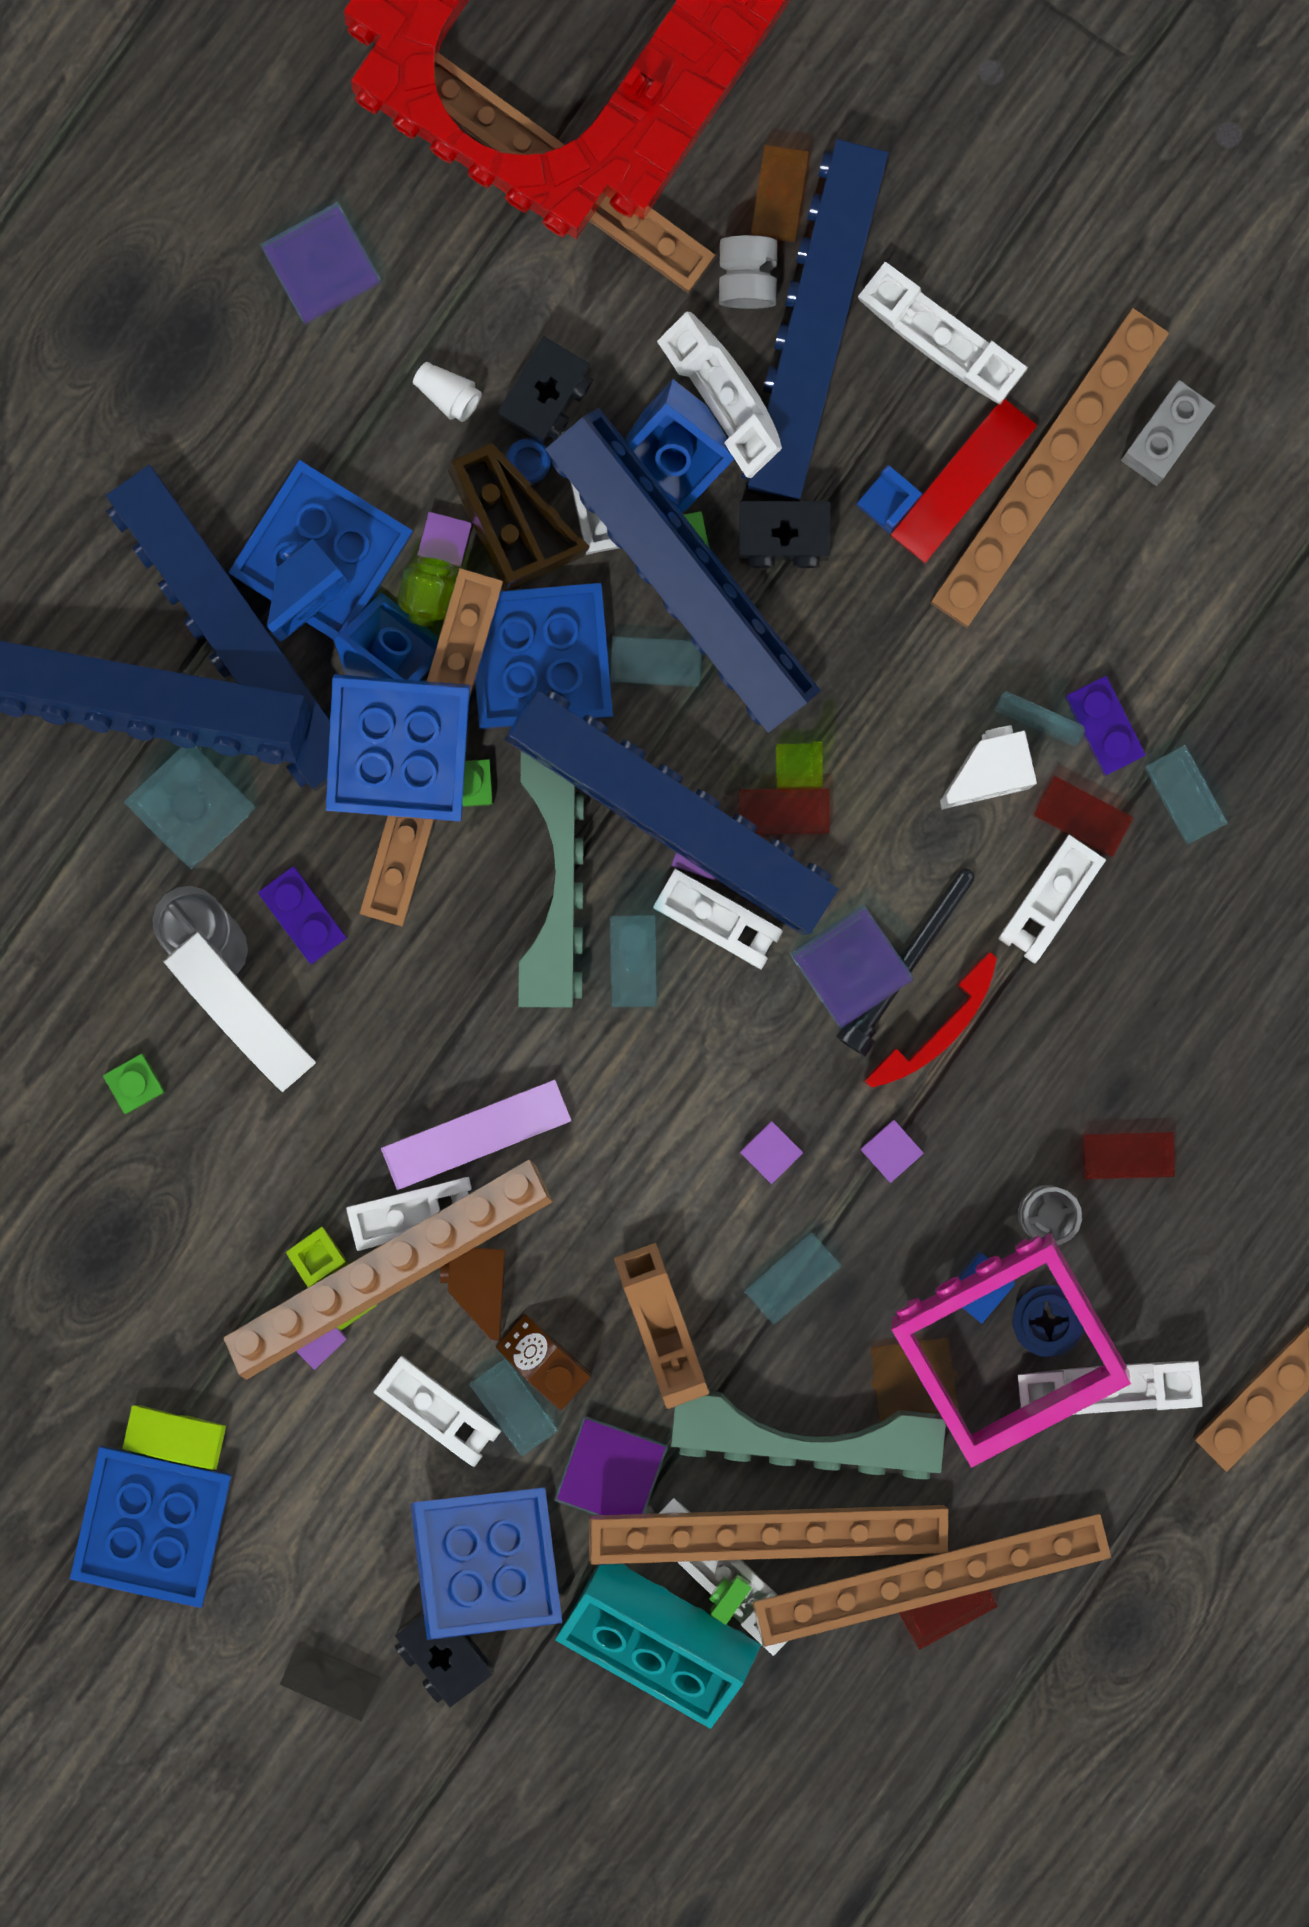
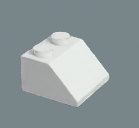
M1012 725L985 731L986 734L981 735L982 740L972 748L941 798V808L947 809L1020 792L1036 785L1037 781L1025 730L1013 733Z

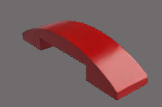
M1006 399L1001 404H997L891 534V537L926 564L1038 425Z
M991 952L986 953L956 984L968 998L908 1060L897 1049H893L863 1082L869 1087H876L901 1079L931 1062L950 1046L967 1027L982 1004L994 974L997 958Z

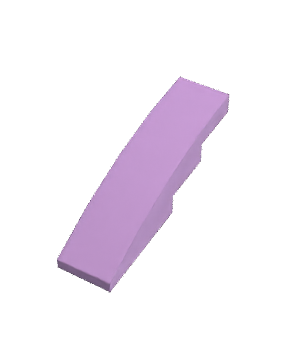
M552 1080L385 1146L381 1150L396 1189L399 1190L571 1122V1118L556 1080Z

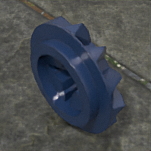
M1042 1285L1028 1290L1014 1308L1012 1326L1017 1340L1025 1349L1038 1356L1054 1357L1068 1352L1077 1344L1083 1333L1084 1328L1062 1289L1058 1286ZM1047 1301L1053 1315L1060 1316L1061 1318L1067 1317V1321H1060V1324L1053 1325L1052 1332L1050 1333L1051 1340H1048L1044 1327L1034 1323L1029 1324V1320H1035L1037 1317L1043 1316V1309Z

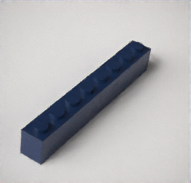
M836 139L833 152L824 151L818 177L826 178L823 194H813L807 220L815 221L812 237H802L796 263L804 264L801 280H791L785 306L793 307L790 323H780L774 349L782 350L779 366H769L763 392L771 394L767 411L777 430L782 449L752 478L746 477L742 471L741 478L749 480L747 492L781 501H800L889 152Z
M600 408L582 417L545 449L551 456V461L556 471L561 476L568 478L579 492L582 504L590 512L595 513L607 527V533L611 541L617 547L624 549L635 563L638 575L643 581L651 584L662 597L666 611L673 618L680 620L691 634L690 637L693 645L699 652L710 658L717 667L722 682L731 690H735L746 704L747 713L755 723L762 725L769 733L821 691Z
M149 464L105 495L112 504V507L107 509L106 512L121 533L129 528L138 543L132 546V549L147 569L155 565L164 579L157 584L170 603L175 605L180 601L189 614L183 620L198 642L206 638L215 650L209 658L223 678L231 674L238 684L298 694L305 697L311 717L297 764L290 763L286 767L301 788L309 784L316 792L327 784L330 738L329 717L158 474Z
M0 641V711L6 715L22 717L24 714L39 716L45 721L56 725L72 722L82 724L88 729L100 733H106L110 729L126 732L131 737L144 741L151 740L154 737L170 740L173 744L182 748H194L197 745L213 748L216 752L226 756H237L241 753L257 756L261 761L270 764H281L282 761L297 764L311 717L303 695Z
M538 690L531 695L504 737L505 741L800 935L812 933L839 888L829 882L832 876L827 871L810 862L807 867L792 858L795 851L775 838H772L770 842L766 841L755 833L758 827L739 814L735 813L733 818L718 809L721 803L709 793L701 789H697L696 793L690 791L680 784L683 780L680 774L663 764H660L657 769L643 759L646 753L627 740L623 739L619 744L606 735L608 728L597 719L589 715H585L583 719L568 710L571 705L570 702L554 691L547 690L544 694Z

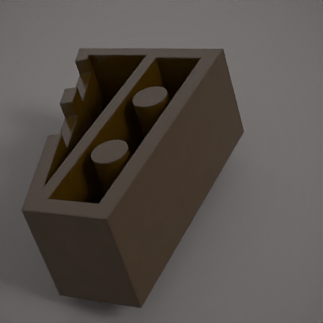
M493 443L451 461L448 474L498 580L504 581L502 586L504 591L516 588L586 555L590 546L581 536L578 537L560 518L561 515L538 495L531 487L530 482Z

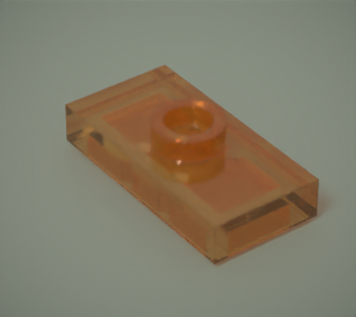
M764 145L751 236H763L795 243L808 151Z

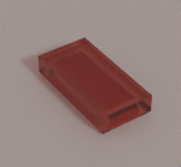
M1056 776L1052 778L1033 814V817L1111 858L1117 851L1134 818Z
M739 789V815L750 820L758 827L755 832L757 835L829 834V789Z
M1173 1132L1082 1134L1085 1180L1175 1177Z
M984 1590L899 1612L918 1649L921 1650L998 1606L990 1591Z

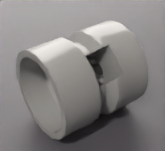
M746 235L721 239L720 267L726 270V274L719 278V304L724 307L738 309H761L775 306L777 279L770 275V271L777 267V240L763 236Z
M1040 1185L1029 1190L1021 1199L1018 1208V1218L1023 1231L1032 1239L1038 1235L1042 1238L1051 1233L1057 1245H1061L1071 1240L1079 1231L1082 1222V1210L1077 1199L1069 1191L1053 1185Z

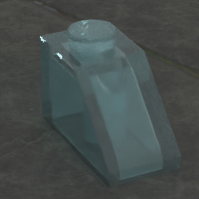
M610 916L612 1007L657 1006L655 916Z

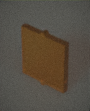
M948 1337L918 1341L957 1408L954 1379L958 1374L952 1369ZM900 1344L870 1347L874 1380L871 1381V1387L876 1389L880 1421L885 1420L899 1410L940 1414Z

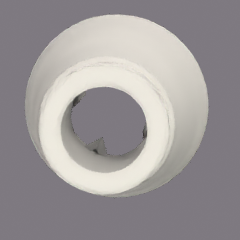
M425 362L418 369L413 379V384L450 420L454 418L461 422L467 420L481 399L482 393L475 388V382L434 366L429 362Z

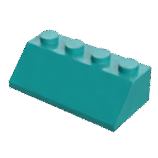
M599 1564L555 1641L710 1729L744 1684L761 1647L760 1643L749 1638L742 1631L723 1624L705 1610L695 1607L670 1593L665 1587L649 1581L630 1570L624 1564Z

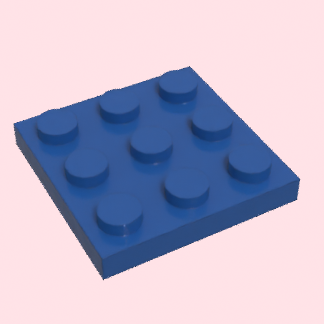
M299 460L228 574L272 601L277 567L284 562L281 558L282 554L300 540L307 544L313 539L350 584L346 590L305 622L332 640H335L337 635L370 604L414 532Z
M601 583L502 591L500 593L475 679L479 729L512 727L531 695L538 690L544 694L547 690L559 694L570 702L571 705L568 710L582 719L585 715L595 719L613 718Z
M335 674L332 681L326 811L461 821L470 685Z
M101 1445L98 1449L70 1580L202 1608L233 1474Z
M545 1488L421 1501L410 1504L427 1640L562 1623Z

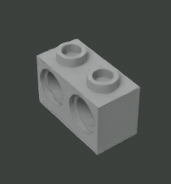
M1178 380L1120 461L1157 486L1192 440L1215 405Z

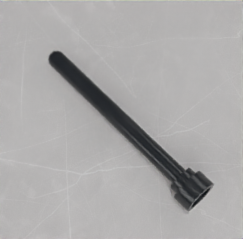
M965 868L958 872L900 957L899 961L909 975L974 882L975 875L970 869ZM902 986L864 1010L859 1019L854 1017L851 1023L846 1022L836 1035V1038L865 1057L875 1043L872 1039L876 1034L874 1027Z

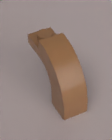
M653 1243L615 1257L614 1261L624 1291L640 1330L666 1408L669 1409L710 1394L657 1244Z

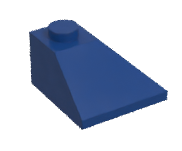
M674 379L644 409L625 438L626 443L682 514L734 460V457L724 444L728 438L708 406Z
M313 539L307 544H304L302 540L293 544L282 554L281 558L284 562L277 567L267 627L280 642L284 641L350 586L341 571Z
M381 592L337 635L334 642L345 675L426 681L439 637Z

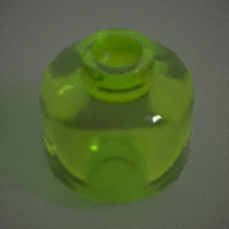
M419 557L416 563H411L404 568L397 602L404 612L410 614L409 620L412 623L421 626H434L436 621L445 619L457 579V574L452 571V565L438 558Z

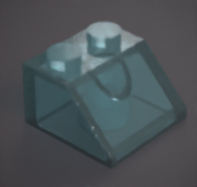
M197 745L194 748L181 747L124 801L141 821L191 869L199 864L256 809L252 802Z

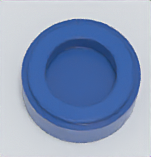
M535 439L517 441L510 447L506 456L531 485L544 480L551 468V458L545 450L546 447Z

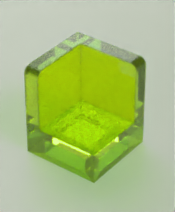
M813 741L812 744H776V790H821L823 786L822 741Z

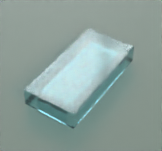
M613 636L610 682L699 687L701 652L696 649L692 641Z
M1008 691L1003 692L999 696L993 709L1072 746L1079 744L1085 731L1083 725Z
M1186 745L1144 767L1186 845L1228 824Z
M810 1232L744 1291L775 1325L839 1269L841 1265L816 1236Z
M503 1358L469 1384L522 1457L558 1431L555 1423L506 1358Z

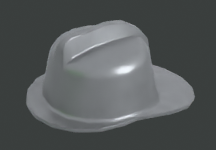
M184 886L177 887L166 893L158 902L152 918L153 930L159 943L169 955L198 931L227 963L235 975L238 974L245 964L248 953L246 937L237 922L215 897L204 889Z

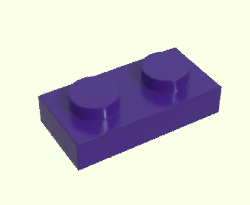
M1107 676L1065 696L1104 776L1146 756Z
M294 866L258 892L259 896L310 965H313L348 939Z

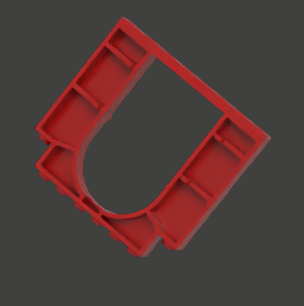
M351 0L343 12L345 24L349 26L347 29L348 33L364 45L369 46L371 42L375 44L351 79L352 90L356 94L354 99L360 106L373 114H377L379 110L394 119L392 125L405 136L414 139L416 135L420 136L432 144L430 150L443 161L452 164L455 159L469 169L467 174L478 184L486 188H490L493 184L506 193L504 198L513 207L524 213L531 209L544 218L542 223L551 232L563 238L566 234H569L577 240L606 196L611 199L609 204L622 215L632 218L635 214L642 220L645 219L791 0H676L674 6L670 9L594 123L576 140L543 154L530 155L502 153L475 141L464 133L451 119L439 97L435 84L437 56L444 38L469 0Z

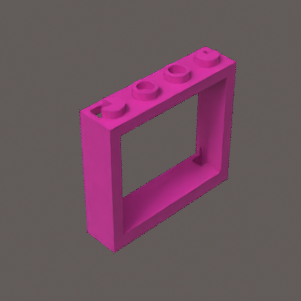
M1051 1233L1042 1238L1038 1235L1029 1241L1027 1238L1015 1246L1016 1252L1001 1260L999 1256L986 1259L976 1266V1273L961 1281L959 1277H954L943 1282L935 1289L937 1294L922 1302L919 1298L907 1301V1306L895 1311L897 1315L892 1317V1332L971 1468L1131 1385L1129 1369ZM1047 1263L1104 1365L971 1434L913 1333Z

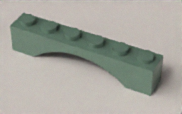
M521 751L520 782L536 802L547 823L554 848L556 874L553 899L545 924L534 944L519 961L518 1007L573 1008V999H582V972H574V954H582L583 927H574V909H583V882H574L575 864H583L584 842L583 838H575V820H584V793H575L574 785Z
M709 1391L710 1394L674 1407L671 1447H679V1454L685 1456L706 1457V1452L709 1450L725 1452L724 1458L727 1460L748 1462L751 1461V1455L769 1456V1463L782 1466H795L796 1459L814 1461V1468L823 1470H840L841 1464L859 1465L858 1472L872 1475H884L885 1468L903 1470L904 1477L913 1479H930V1472L941 1473L946 1423L939 1413L897 1410L882 1421L856 1432L835 1436H803L783 1432L756 1421L738 1409L722 1392Z

